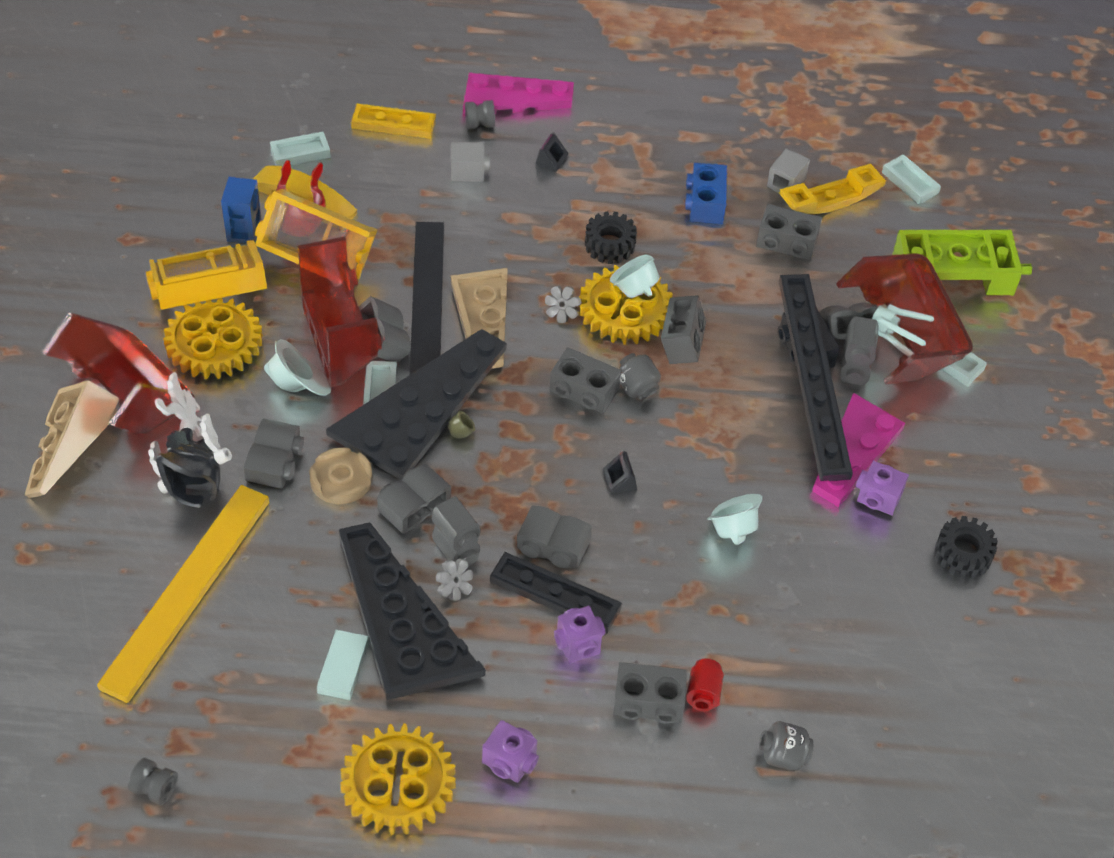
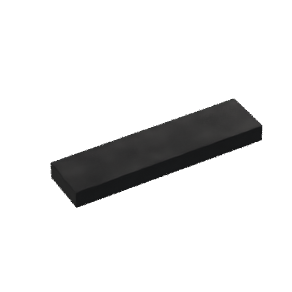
M504 552L490 575L491 583L561 614L572 608L580 609L590 606L594 616L601 618L605 633L607 634L622 609V602L507 552Z

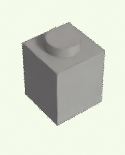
M451 142V182H484V170H490V154H484V142Z
M786 148L770 167L767 187L779 193L780 189L803 183L807 177L810 159Z

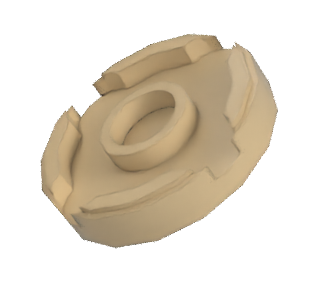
M334 448L321 453L309 470L311 488L316 496L325 502L338 505L352 503L362 498L370 490L373 481L369 460L360 452L358 454L351 452L350 448Z

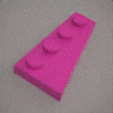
M469 73L463 104V117L465 116V102H475L479 105L487 100H493L495 114L497 110L512 109V113L523 112L528 107H535L537 111L571 108L574 82Z
M853 393L841 420L853 472L851 480L820 481L818 474L812 491L837 507L854 490L862 470L868 472L873 460L876 462L903 431L905 422Z

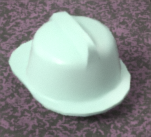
M645 254L632 259L617 269L610 277V282L616 285L629 298L637 297L643 293L650 297L652 296L651 288L658 282L660 277L653 261L654 258Z
M282 339L276 341V353L265 364L264 370L277 386L289 392H299L307 388L311 392L326 396L331 392L328 379L315 365L302 356L288 341Z
M747 494L729 499L718 505L707 520H712L720 538H731L735 545H739L745 541L746 535L758 529V508L763 501V496L760 494Z

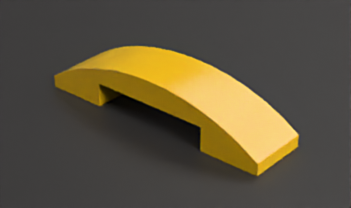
M870 163L849 169L844 179L809 189L804 183L780 189L779 194L792 210L807 214H821L844 208L868 197L883 187L886 180Z
M265 166L253 178L257 180L258 191L266 195L276 191L281 178L282 166ZM291 168V174L286 183L287 192L313 202V194L310 189L311 176ZM318 180V187L323 192L326 200V208L353 219L357 215V209L334 189ZM325 219L322 220V222L326 224L329 223V221ZM333 224V227L339 230H342L344 228L337 224Z

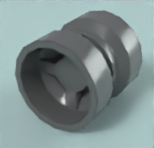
M493 100L483 101L479 105L475 102H465L467 129H476L479 124L484 125L486 128L495 127Z
M143 758L132 770L128 781V790L137 795L146 794L149 796L150 801L163 805L174 792L178 781V773L169 768L160 769L157 767L156 762Z

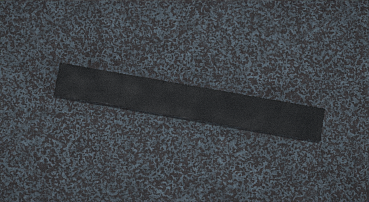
M416 222L410 374L441 355L444 222Z
M809 274L780 275L779 286L820 481L851 480L853 475L810 276Z

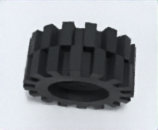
M605 211L603 216L598 213L595 215V219L591 217L586 225L585 232L587 253L591 252L590 257L593 259L598 256V262L601 263L604 262V259L608 260V264H613L615 259L617 263H621L623 258L628 260L630 254L633 255L636 246L637 227L633 225L634 221L632 219L627 220V215L625 214L618 217V212L613 211V215H609V211ZM613 235L617 236L619 239L608 240L603 238L602 236Z
M962 516L960 522L955 517L951 519L950 523L947 521L944 524L935 546V552H937L936 559L937 561L942 560L940 565L943 569L949 566V573L954 575L955 571H959V577L965 578L967 573H969L970 578H974L977 573L982 575L986 569H989L998 548L996 547L998 541L997 538H993L995 534L993 529L986 531L988 524L985 522L978 525L977 518L973 517L972 521L969 522L967 516ZM954 542H969L976 547L978 552H963L956 547Z

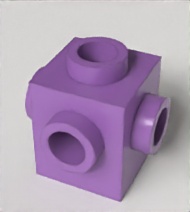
M873 460L868 472L862 470L856 483V487L860 489L857 502L892 516L902 497L909 475L889 465Z
M590 606L580 609L572 608L558 616L557 630L554 631V637L560 650L563 649L569 664L600 654L605 628L601 618L594 616Z
M501 720L482 746V763L490 767L500 778H509L518 783L524 773L530 774L534 770L539 760V755L536 754L537 739L528 730L521 727L516 728Z

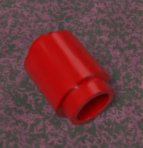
M700 659L690 670L686 701L698 711L706 712L715 709L720 704L724 673L717 661Z

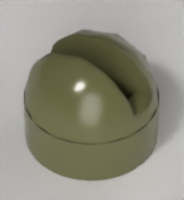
M459 411L449 421L448 428L453 437L463 439L475 431V424L465 412Z

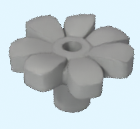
M555 286L551 289L552 295L545 297V304L551 306L546 310L550 318L557 315L558 323H565L568 321V316L574 319L579 315V310L575 307L581 305V299L578 296L573 297L575 289L570 286H566L564 290L560 286Z
M457 559L456 562L453 560L443 562L444 570L439 571L436 576L437 582L442 583L437 590L441 596L446 597L449 595L450 600L458 601L461 598V593L468 595L471 592L472 586L466 581L473 579V572L471 569H467L468 562L466 560Z

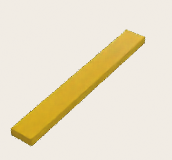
M244 485L239 486L97 683L100 691L126 703L130 702L270 503L269 496Z

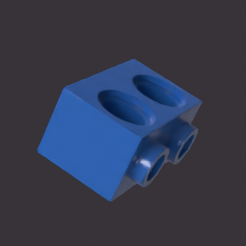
M694 162L693 174L687 173L686 190H691V193H686L685 210H690V222L723 224L726 209L727 165Z
M228 177L221 199L227 242L247 244L246 241L254 240L256 243L255 230L262 220L257 180Z

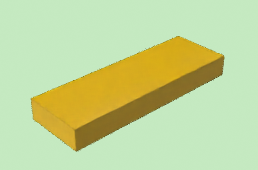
M357 103L351 120V129L431 139L436 123V114Z

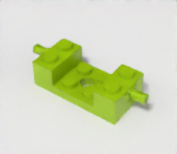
M899 230L893 250L894 264L878 263L877 265L878 276L894 275L896 277L901 296H930L934 280H983L986 295H1015L1021 275L1032 274L1031 263H1020L1012 230ZM959 252L963 257H958L953 253Z

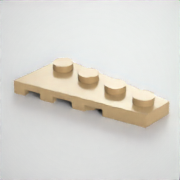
M508 268L451 276V286L465 339L483 329L505 342ZM504 353L492 369L504 366Z

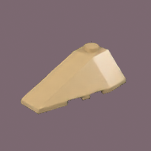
M89 380L58 390L45 421V425L50 427L46 437L40 439L38 448L43 450V453L33 464L25 496L33 498L45 495L114 420L117 414L116 405L119 401L118 397Z

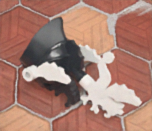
M174 372L169 376V381H167L168 393L173 403L166 407L163 400L158 398L155 400V405L166 416L175 414L181 419L180 431L175 430L167 436L165 444L168 452L166 454L161 453L158 441L152 442L150 445L151 449L148 450L150 455L149 462L152 464L155 473L162 479L158 481V488L162 493L169 492L177 501L199 508L203 504L204 497L201 494L187 495L186 488L211 491L210 500H215L219 492L221 479L220 465L231 460L232 455L228 448L220 447L210 415L207 413L203 417L196 416L195 412L200 410V406L196 403L189 390L181 389L177 374ZM194 430L198 437L202 435L204 438L195 442L193 440Z

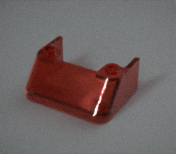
M345 236L298 245L302 307L329 387L343 385L377 358L378 351L382 350L381 337L379 332H377L376 317L363 320L354 296V286H358V278L355 269H350L347 262Z
M921 254L863 257L836 283L838 288L860 287L865 300L871 304L878 306L886 305L887 308L891 304L900 309L934 317V321L929 322L896 315L901 318L898 326L926 341V345L921 346L902 336L907 348L915 354H912L910 357L904 354L900 357L899 366L883 379L886 385L921 380L962 360L973 350V343L932 263Z
M69 312L42 352L47 356L68 361L72 366L71 371L75 375L83 379H87V377L97 379L108 392L119 398L118 402L121 404V407L109 422L113 427L126 429L137 435L139 433L146 434L176 416L175 414L166 416L155 405V400L158 398L163 400L166 407L173 403L168 393L167 385L172 372L137 336L125 328ZM178 379L181 389H182V390L185 389L186 391L189 390V389Z

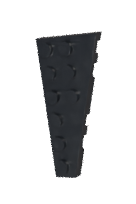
M480 329L328 427L326 435L343 446L350 448L353 452L357 454L358 452L362 453L370 462L402 480L404 474L410 468L416 466L448 425L451 418L459 411L507 349V343Z
M370 522L338 529L386 701L486 676L484 666L471 655L466 643L462 638L459 639L449 627V622L421 586L416 585L410 577V572L404 565L398 562L392 554L389 545Z

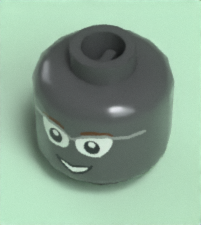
M631 353L620 361V384L628 396L638 397L641 400L651 396L659 389L658 383L661 380V374L649 356L645 354L636 356L635 353Z
M777 721L772 724L769 730H764L759 741V749L764 751L766 763L790 771H796L802 765H807L810 762L814 748L813 739L809 738L808 731L805 728L782 721Z

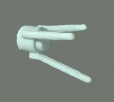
M891 304L888 308L880 305L872 319L878 322V335L885 338L922 368H926V362L891 334L896 332L921 346H925L926 341L898 326L901 318L896 315L929 322L934 321V317L900 309Z

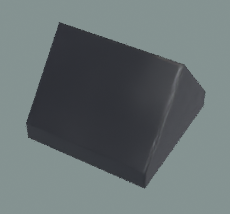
M551 133L539 150L535 165L551 171H557L569 154L555 133Z
M622 451L603 468L610 493L612 494L637 490L636 479L626 451Z

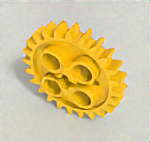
M614 265L612 272L604 267L602 275L594 272L593 280L586 279L585 287H581L579 296L581 305L578 307H580L579 315L584 317L583 324H591L590 332L593 333L600 330L601 339L610 335L611 343H614L617 338H621L623 345H626L628 339H632L635 344H638L639 337L648 342L650 341V334L657 337L660 335V329H663L669 300L673 295L672 292H668V284H660L661 277L651 288L652 296L648 297L643 293L634 298L627 297L616 285L610 282L612 274L619 269L617 265Z
M218 298L216 302H212V300H208L203 304L197 302L194 307L184 305L185 312L175 311V319H168L169 327L164 328L165 337L163 341L167 357L172 358L174 367L180 365L182 373L191 369L192 377L194 378L200 372L203 373L204 379H208L210 373H215L217 379H220L221 372H226L229 376H233L232 369L236 368L243 371V362L252 364V355L259 356V347L263 345V333L259 317H254L253 309L246 310L245 303L243 302L235 306L233 298L227 303H223V298Z
M403 723L400 732H395L393 725L389 724L386 734H383L378 728H374L375 738L371 739L366 735H362L363 747L352 744L353 756L347 755L344 757L346 767L341 768L340 771L341 779L344 780L340 782L341 793H346L344 795V802L346 806L352 805L351 812L353 817L363 814V826L368 825L371 821H375V832H379L384 825L389 826L390 835L395 833L397 826H401L405 835H408L409 825L414 824L421 831L423 830V819H427L434 824L436 822L434 811L443 814L446 812L444 801L452 802L453 791L451 789L456 788V778L452 777L455 775V764H450L452 762L451 752H443V741L433 744L434 736L432 732L422 737L421 727L417 726L413 733H409L405 723ZM403 751L405 754L402 763L403 775L400 778L399 802L397 806H392L394 782L397 777L398 754ZM381 758H386L390 760L386 764L376 763V761ZM415 761H422L425 763V765L421 767H414L411 765V763ZM376 790H383L386 792L384 795L378 797L371 795V793ZM411 793L422 795L420 798L413 800L406 797Z

